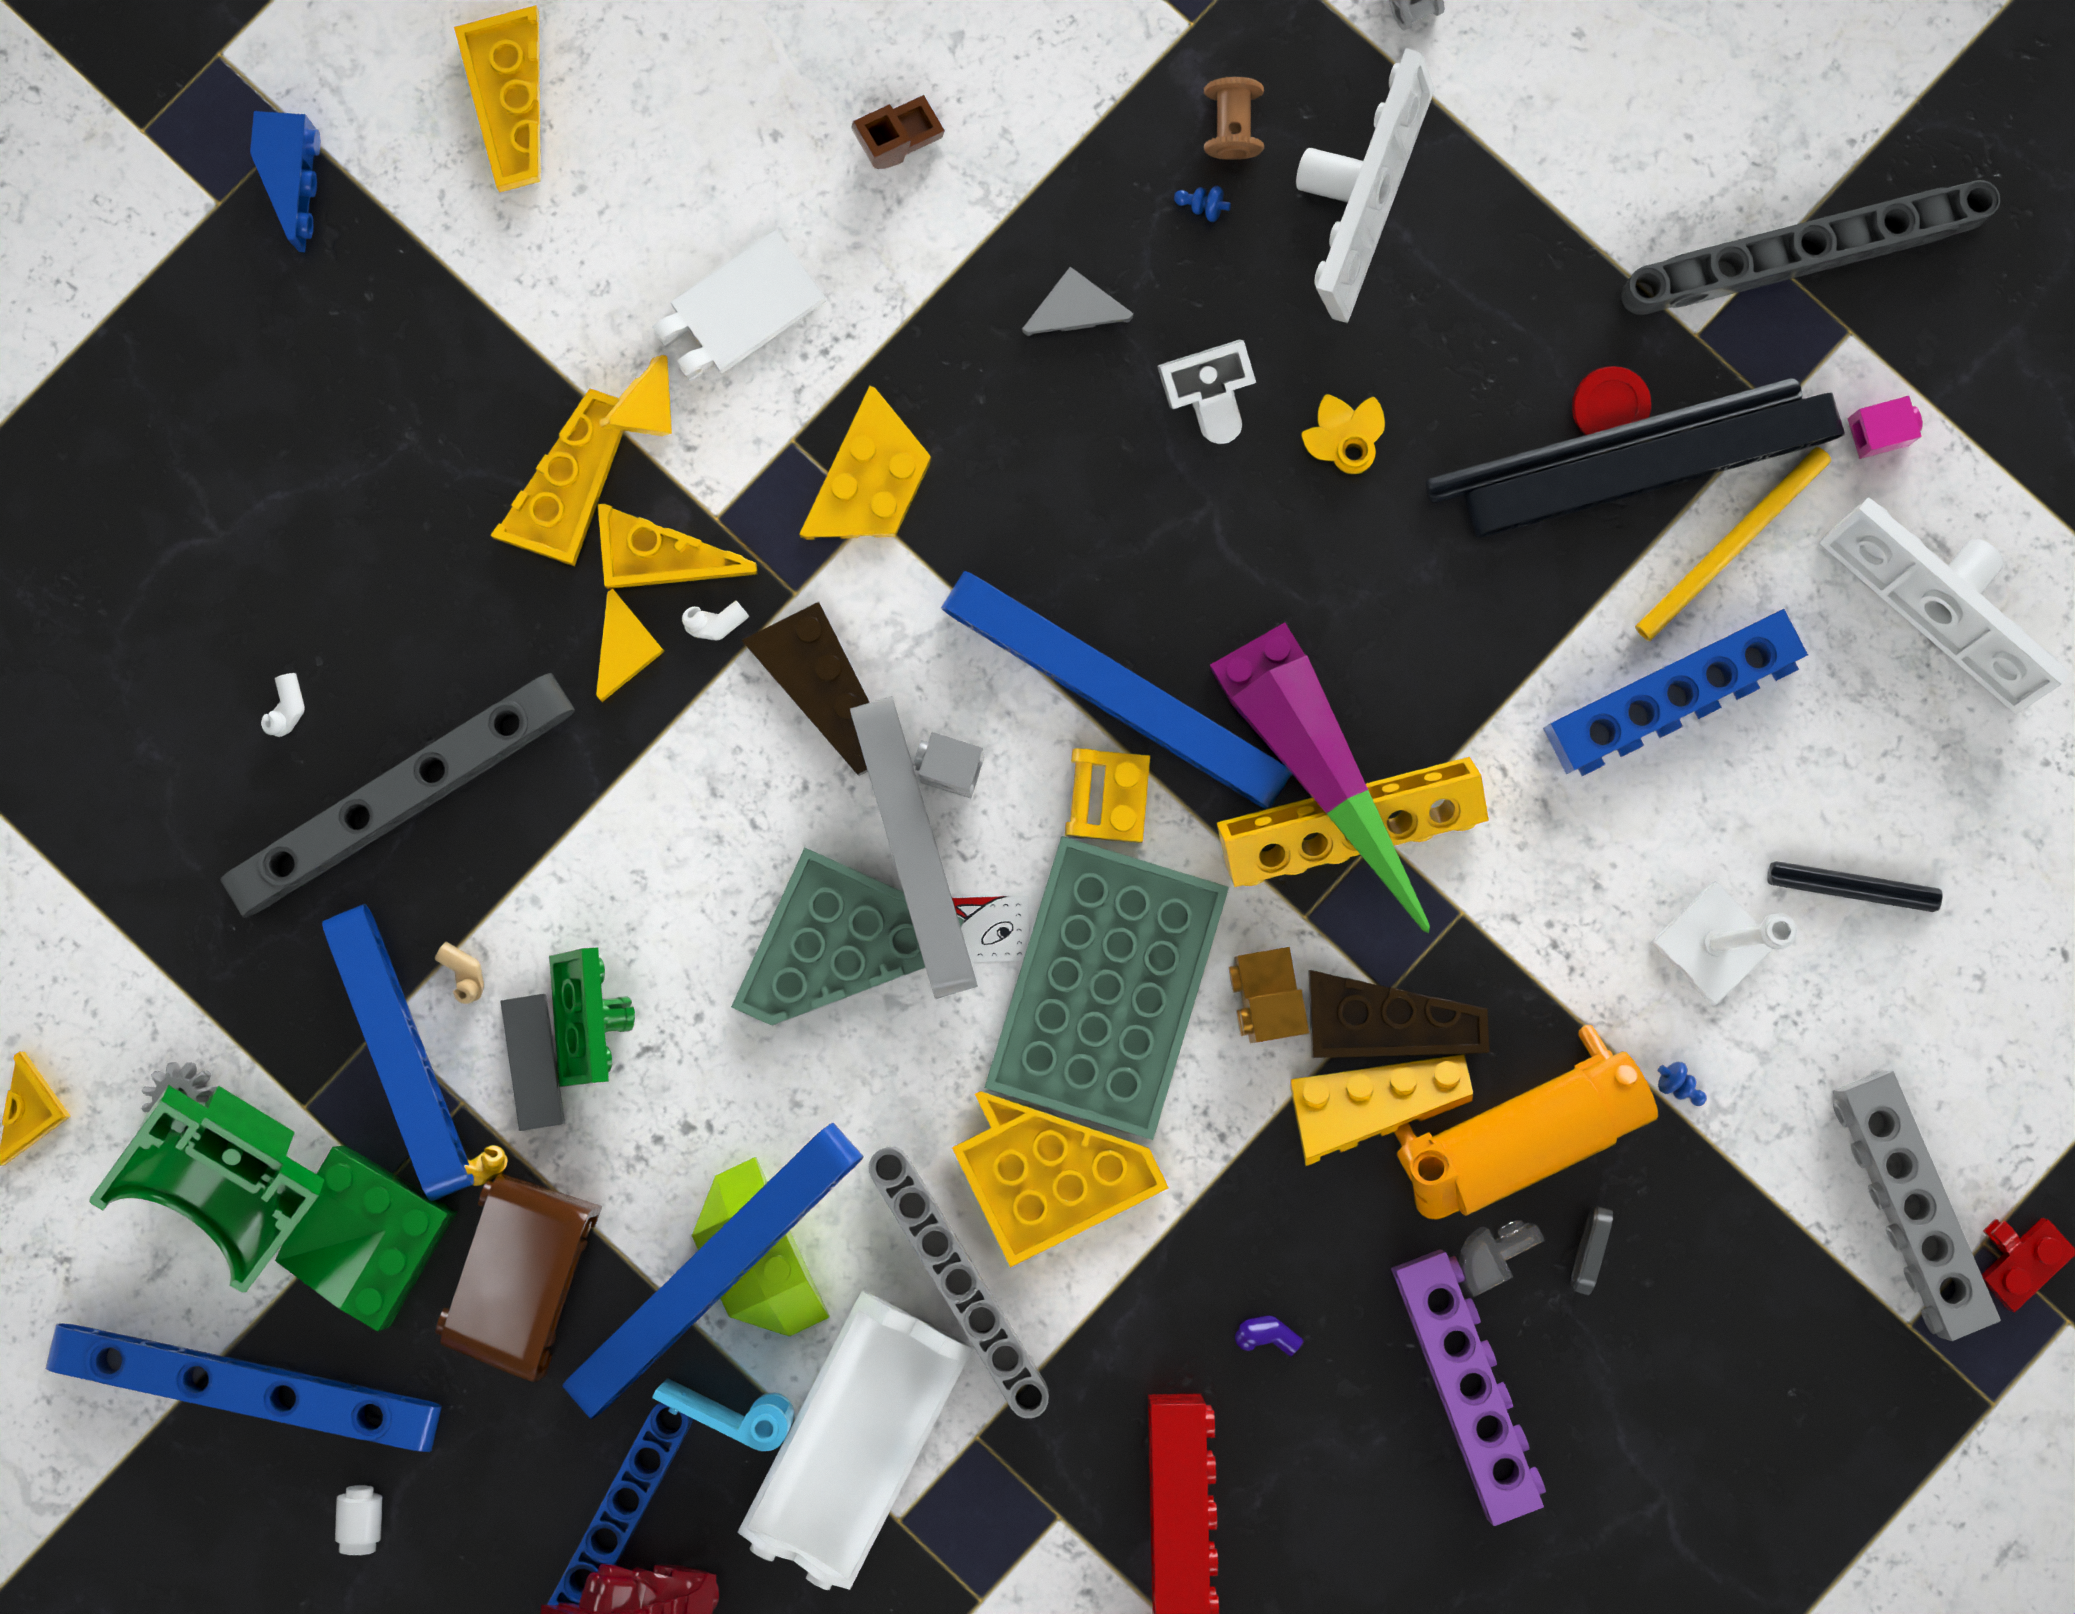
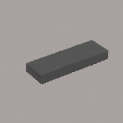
M546 994L501 1000L519 1131L565 1124Z

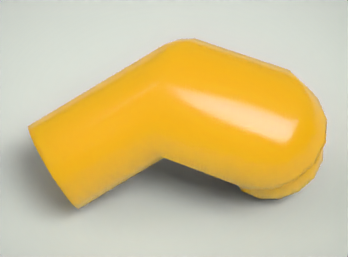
M496 1145L488 1146L484 1149L485 1152L471 1161L468 1160L469 1166L464 1165L467 1174H473L474 1186L484 1185L487 1180L491 1181L505 1170L508 1160L501 1147Z

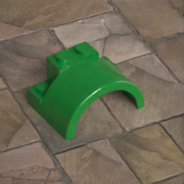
M168 1085L144 1118L137 1134L94 1191L89 1202L104 1211L110 1203L116 1200L135 1198L155 1202L180 1213L200 1227L217 1244L229 1265L231 1274L229 1285L245 1293L318 1198L324 1179L286 1156L295 1134L294 1131L237 1096L218 1086L203 1106Z

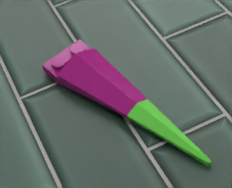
M1286 623L1279 625L1210 664V670L1232 706L1330 817L1424 932L1429 933L1430 925L1310 660L1304 654Z

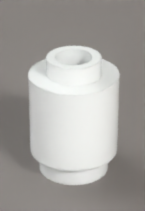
M349 1486L346 1488L345 1494L337 1496L335 1541L340 1543L339 1552L342 1554L366 1555L374 1553L376 1551V1542L381 1540L382 1495L373 1493L374 1488L372 1486Z

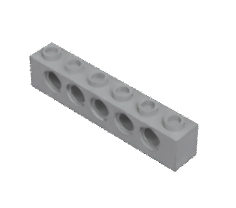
M1880 1071L1834 1090L1833 1093L1837 1102L1833 1103L1834 1112L1843 1127L1848 1126L1854 1140V1143L1851 1144L1852 1154L1857 1164L1861 1168H1866L1872 1182V1184L1868 1185L1870 1196L1879 1210L1883 1209L1890 1224L1886 1226L1888 1238L1895 1250H1901L1907 1263V1267L1904 1268V1275L1911 1289L1915 1293L1919 1292L1925 1308L1921 1310V1313L1929 1331L1932 1334L1937 1333L1939 1338L1954 1341L2000 1322L1999 1314L1894 1071ZM1875 1112L1882 1115L1885 1123L1883 1131L1877 1136L1871 1133L1868 1126L1869 1118ZM1893 1153H1896L1902 1161V1169L1895 1177H1892L1886 1168L1887 1159ZM1914 1194L1919 1200L1920 1209L1917 1215L1909 1218L1904 1211V1203L1910 1195ZM1933 1236L1937 1242V1252L1932 1258L1927 1260L1922 1253V1244L1926 1238ZM1950 1277L1955 1284V1293L1949 1300L1944 1301L1940 1294V1286L1945 1279Z

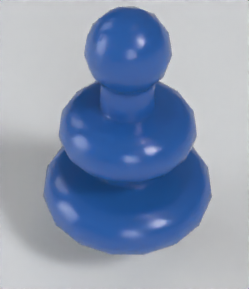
M1214 186L1208 196L1206 189L1202 187L1197 188L1194 194H1189L1185 190H1179L1174 196L1176 204L1180 206L1191 205L1192 212L1196 215H1200L1205 209L1206 218L1210 222H1215L1219 218L1221 210L1230 211L1231 208L1230 202L1223 201V189L1219 186Z
M1675 1062L1668 1067L1661 1065L1657 1071L1661 1074L1658 1081L1660 1092L1664 1094L1673 1092L1674 1097L1679 1100L1689 1097L1695 1106L1705 1104L1707 1096L1703 1091L1695 1089L1696 1078L1692 1075H1687L1688 1069L1685 1063Z

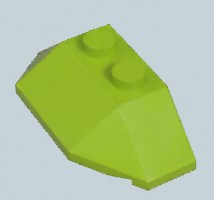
M756 1157L715 1176L692 1234L698 1250L767 1183V1179ZM791 1231L720 1298L730 1318L789 1337L830 1317Z

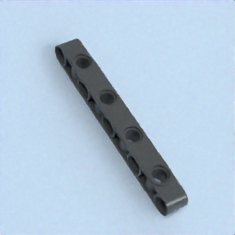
M1976 180L1948 188L1932 189L1684 253L1666 261L1637 269L1623 286L1621 300L1624 307L1631 313L1637 315L1649 314L1668 308L1696 304L1932 243L1981 226L1999 208L2000 193L1991 182ZM1967 198L1975 199L1980 204V213L1973 211L1969 207ZM1884 219L1893 220L1898 225L1900 234H1894L1887 230ZM1807 240L1812 242L1817 248L1818 255L1806 253L1801 241ZM1725 261L1730 263L1735 269L1736 276L1729 277L1724 275L1719 269L1718 262ZM1635 284H1648L1653 290L1654 297L1644 298L1640 296L1636 291Z
M552 673L540 676L275 841L267 848L221 877L220 881L243 918L259 913L569 718L575 712V709ZM508 715H517L519 718L518 730L510 736H503L500 731L502 720ZM435 761H442L445 767L443 777L435 783H430L426 777L428 766ZM366 807L370 814L368 825L363 829L356 830L352 823V817L358 809ZM290 854L295 861V867L292 873L282 877L278 871V863L283 856Z

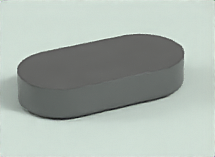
M1596 1205L1592 1207L1588 1214L1571 1274L1570 1286L1574 1292L1589 1296L1594 1289L1612 1226L1613 1211L1611 1209Z

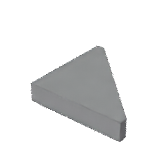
M1069 267L1022 328V332L1027 336H1031L1035 333L1077 330L1123 321L1128 323L1133 318V313L1080 273Z

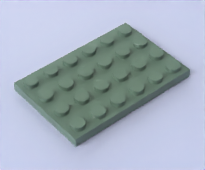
M1061 836L984 1088L1153 1140L1229 887Z

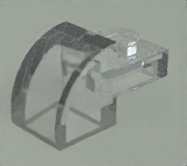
M1521 1219L1500 1228L1497 1231L1500 1237L1494 1239L1489 1228L1481 1226L1475 1230L1462 1246L1458 1262L1464 1276L1462 1284L1467 1294L1475 1297L1512 1278L1513 1275L1506 1260L1545 1241L1537 1224L1528 1222L1524 1225Z

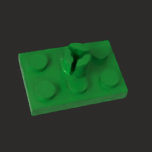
M598 947L581 948L550 955L549 964L559 1087L609 1082L608 1073L612 1068V1055L609 1047L606 1046L605 1033L611 1031L628 1032L633 1029L635 1011L634 1007H630L632 1000L627 996L615 999H602L601 984L605 978V966L603 960L599 958Z

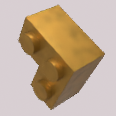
M1290 947L1234 957L1236 966L1229 967V975L1233 993L1241 992L1243 1009L1236 1010L1240 1035H1248L1251 1044L1309 1034L1302 989L1297 990Z

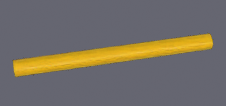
M1815 447L1635 626L1637 632L1644 639L1651 641L1831 463L1832 460L1828 453L1820 447Z

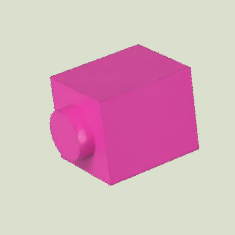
M1910 396L1861 408L1847 418L1859 459L1910 446L1922 437L1920 432L1923 428L1921 413L1916 406H1912Z

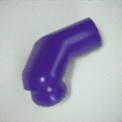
M1269 1315L1247 1319L1240 1325L1239 1330L1235 1334V1341L1243 1350L1251 1351L1255 1346L1273 1343L1289 1357L1295 1354L1304 1341L1276 1317Z

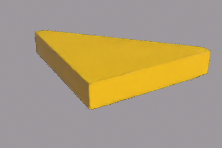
M660 355L650 360L649 367L639 378L634 379L618 398V403L605 418L600 419V427L655 436L672 434L668 358L666 355Z
M613 588L607 592L596 692L597 697L602 702L665 652Z
M21 1051L13 1057L15 1061L11 1088L7 1092L2 1120L4 1128L0 1145V1166L9 1163L71 1117L27 1054Z

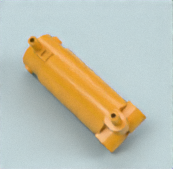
M1586 1025L1579 1030L1578 1036L1591 1055V1058L1574 1065L1573 1070L1433 1137L1428 1132L1417 1138L1409 1122L1398 1126V1130L1394 1133L1402 1147L1398 1150L1397 1157L1413 1183L1417 1210L1423 1216L1436 1220L1447 1217L1459 1210L1467 1216L1615 1145L1617 1138L1658 1118V1109L1654 1096L1635 1061L1624 1051L1613 1055L1611 1051L1607 1050L1594 1027Z

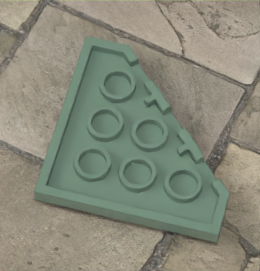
M804 847L731 1007L773 1026L926 968L904 892ZM958 917L960 927H962L964 919Z

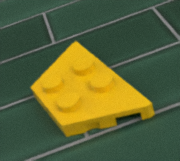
M869 386L801 529V538L815 540L817 537H840L841 539L859 538L860 536H873L875 538L896 537L929 467L931 456L877 389Z

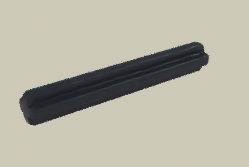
M1779 861L1770 864L1767 874V882L1773 886L1929 912L1939 911L1942 904V890L1934 887Z

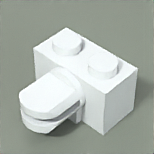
M1236 340L1157 366L1169 407L1175 409L1192 403L1201 432L1209 441L1217 444L1229 443L1240 434L1242 419L1233 390L1256 383L1243 340Z

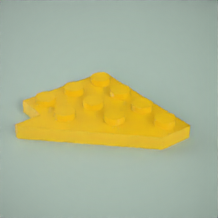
M982 1091L976 1093L975 1096L991 1128L952 1147L1010 1268L1169 1188L1148 1147Z

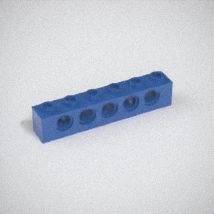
M1782 609L1548 724L1543 730L1566 775L1578 769L1581 776H1584L1606 765L1602 757L1617 750L1620 757H1623L1643 747L1644 744L1641 738L1656 731L1659 738L1666 736L1683 727L1680 721L1681 718L1694 712L1697 718L1700 719L1722 708L1718 700L1731 693L1734 694L1736 700H1739L1761 689L1757 682L1758 680L1772 674L1774 680L1777 681L1799 670L1796 661L1808 656L1785 609ZM1747 648H1754L1760 652L1763 659L1761 668H1754L1747 663L1745 658ZM1709 666L1716 667L1723 673L1724 684L1722 687H1715L1707 680L1706 672ZM1670 685L1678 686L1684 691L1686 695L1684 706L1679 707L1670 702L1667 695ZM1631 704L1640 705L1645 709L1647 722L1644 726L1636 725L1631 721L1629 717ZM1592 723L1602 724L1608 730L1609 739L1606 745L1597 744L1591 739L1590 727Z

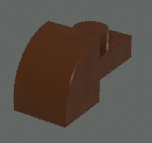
M924 95L894 109L889 104L854 120L851 126L854 135L876 169H885L902 163L907 154L941 139L945 132Z

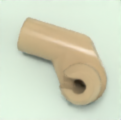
M445 942L437 952L435 960L455 972L457 989L453 993L456 1000L463 1004H470L478 1000L484 990L481 964L477 959Z

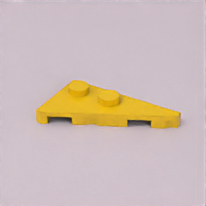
M598 504L604 585L607 589L758 574L756 562L745 559L741 555L705 544L699 539L670 528L655 525L653 522L641 517L637 518L618 511L607 504Z

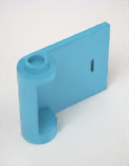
M669 1378L656 1389L652 1397L669 1406L668 1411L677 1415L679 1411L758 1451H771L779 1447L785 1440L794 1421V1408L791 1402L779 1393H766L760 1396L753 1403L746 1416Z

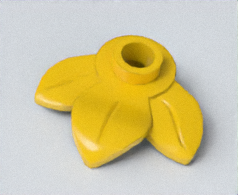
M1326 394L1318 410L1319 427L1307 429L1301 433L1306 449L1313 457L1318 460L1334 461L1335 465L1345 473L1359 474L1366 471L1374 461L1376 454L1374 443L1382 435L1385 427L1383 410L1375 397L1365 400L1354 411L1342 400ZM1349 447H1356L1360 450L1361 457L1357 460H1351L1346 456L1345 451Z

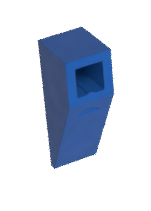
M254 111L250 154L288 241L298 252H305L306 239H311L313 235V216L309 213L310 197H315L317 191V176L315 171H312L313 157L318 156L320 153V132L305 114Z

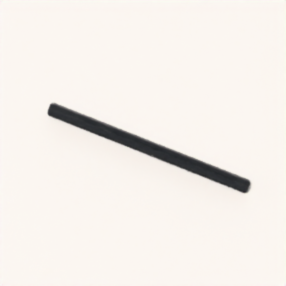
M1793 378L1430 478L1426 481L1427 494L1433 503L1442 502L1493 484L1802 400L1801 385L1798 380Z

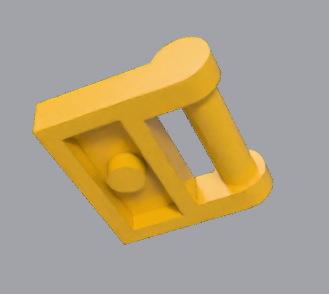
M1080 748L1072 749L1071 762L1075 763L1071 817L1070 822L1065 824V836L1143 843L1150 756ZM1093 765L1105 766L1100 825L1087 824Z

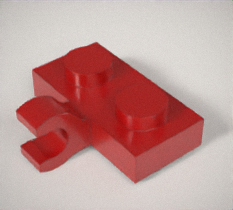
M2041 1218L2021 1238L2006 1221L2000 1223L1997 1219H1994L1983 1230L1985 1235L2004 1253L1982 1274L1983 1280L1987 1288L2012 1312H2016L2075 1256V1248L2045 1218Z

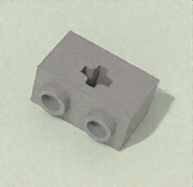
M932 732L929 742L921 740L913 765L916 766L915 770L919 771L918 775L923 784L972 798L985 757L981 747Z

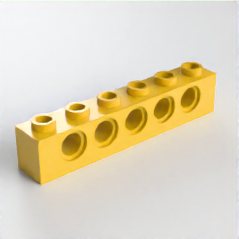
M1470 757L1366 783L1394 846L1410 841H1427L1434 835L1452 830H1469L1476 824L1489 821L1482 776ZM1313 797L1216 822L1225 865L1234 887L1242 885L1255 886L1262 883L1265 879L1284 874L1297 875L1306 871L1307 868L1326 863L1339 864L1347 861L1350 857L1360 855ZM1445 799L1441 805L1431 808L1436 801ZM1403 810L1399 816L1388 819L1392 813ZM1318 833L1315 838L1307 841L1304 840L1307 835ZM1276 844L1269 851H1261L1266 845Z

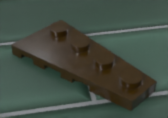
M817 602L741 640L858 776L868 772L850 708L870 702L820 603Z
M1308 970L1312 1058L1489 1053L1487 1008Z

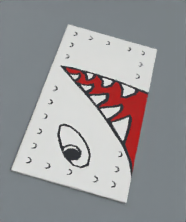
M1029 896L952 898L957 916L964 919L961 930L971 963L1024 960L1030 941Z

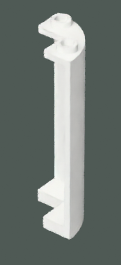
M861 1291L738 1530L740 1535L752 1543L749 1549L757 1556L768 1561H773L775 1556L796 1562L808 1571L806 1579L822 1589L830 1590L831 1586L835 1585L850 1590L973 1347L933 1324L925 1323L909 1315L906 1310Z

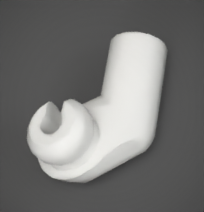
M735 600L719 614L701 611L699 607L695 606L690 607L683 613L682 622L686 632L693 637L717 641L723 639L749 618V615Z
M296 673L284 674L275 678L280 702L269 714H264L261 721L263 731L269 735L277 737L287 735L293 730L304 714L305 706Z

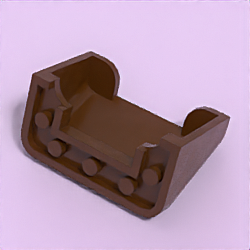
M499 1174L494 1182L487 1180L483 1186L478 1205L484 1208L450 1309L444 1308L441 1312L435 1333L441 1335V1345L516 1377L535 1383L547 1375L553 1354L544 1348L555 1342L557 1335L554 1333L581 1251L585 1250L588 1242L581 1239V1237L586 1238L590 1228L596 1227L602 1206L505 1174Z

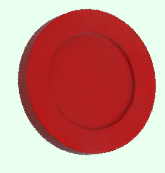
M1616 366L1599 368L1588 374L1578 385L1572 402L1573 417L1584 435L1649 418L1651 412L1649 389L1641 377L1629 369Z

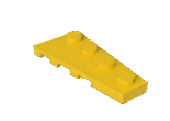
M537 5L454 27L496 188L500 193L541 182L539 10Z
M593 389L588 390L559 433L560 437L548 455H544L536 467L537 471L526 488L519 492L503 522L499 523L490 535L493 539L575 566L624 432L623 430L600 427L599 423L600 419L605 418L618 403L617 397Z
M1464 1054L1291 1079L1290 1083L1306 1166L1320 1161L1321 1156L1339 1150L1341 1153L1358 1146V1142L1377 1134H1381V1136L1397 1131L1398 1126L1416 1119L1423 1121L1472 1102L1473 1090Z

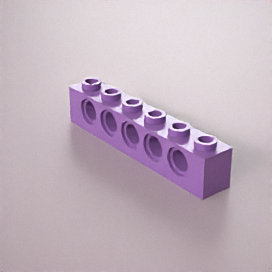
M1439 1249L1392 1267L1391 1270L1487 1520L1493 1526L1543 1508L1544 1505L1540 1494L1546 1492L1544 1483L1537 1468L1532 1467L1529 1469L1523 1452L1529 1450L1526 1436L1520 1424L1513 1426L1507 1409L1513 1408V1403L1504 1382L1497 1384L1491 1367L1496 1366L1497 1362L1487 1340L1481 1342L1474 1325L1481 1323L1473 1300L1471 1298L1464 1300L1458 1283L1465 1280L1456 1257L1448 1258L1447 1253ZM1444 1288L1449 1295L1448 1306L1441 1312H1432L1428 1307L1429 1294L1435 1289ZM1452 1331H1461L1465 1336L1464 1348L1459 1353L1448 1354L1444 1348L1445 1337ZM1469 1373H1477L1481 1378L1480 1390L1475 1395L1464 1396L1460 1390L1462 1378ZM1484 1416H1495L1497 1420L1496 1432L1491 1437L1480 1438L1476 1431L1478 1421ZM1502 1458L1511 1459L1514 1465L1511 1476L1505 1480H1496L1493 1476L1494 1464Z

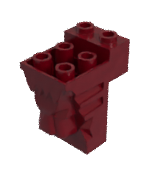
M601 1564L597 1572H592L588 1575L579 1605L559 1603V1605L542 1604L540 1614H712L719 1600V1588L716 1583L717 1575L675 1564L654 1565L653 1572L637 1567L633 1570H628L612 1564Z

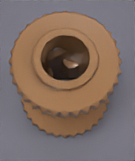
M1226 77L1213 80L1204 87L1205 96L1217 100V137L1208 140L1204 144V150L1209 156L1218 159H1247L1259 155L1264 150L1263 142L1255 139V137H1251V100L1262 96L1264 87L1260 82L1245 77Z

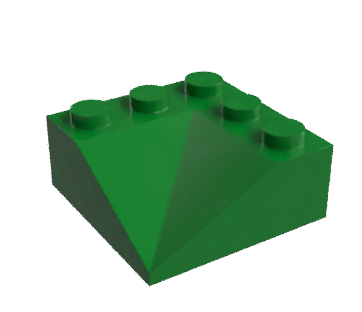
M346 1145L334 1146L317 1172V1175L324 1179L318 1198L282 1244L275 1261L340 1310L372 1329L381 1331L389 1328L458 1211L438 1199L430 1201L424 1191Z

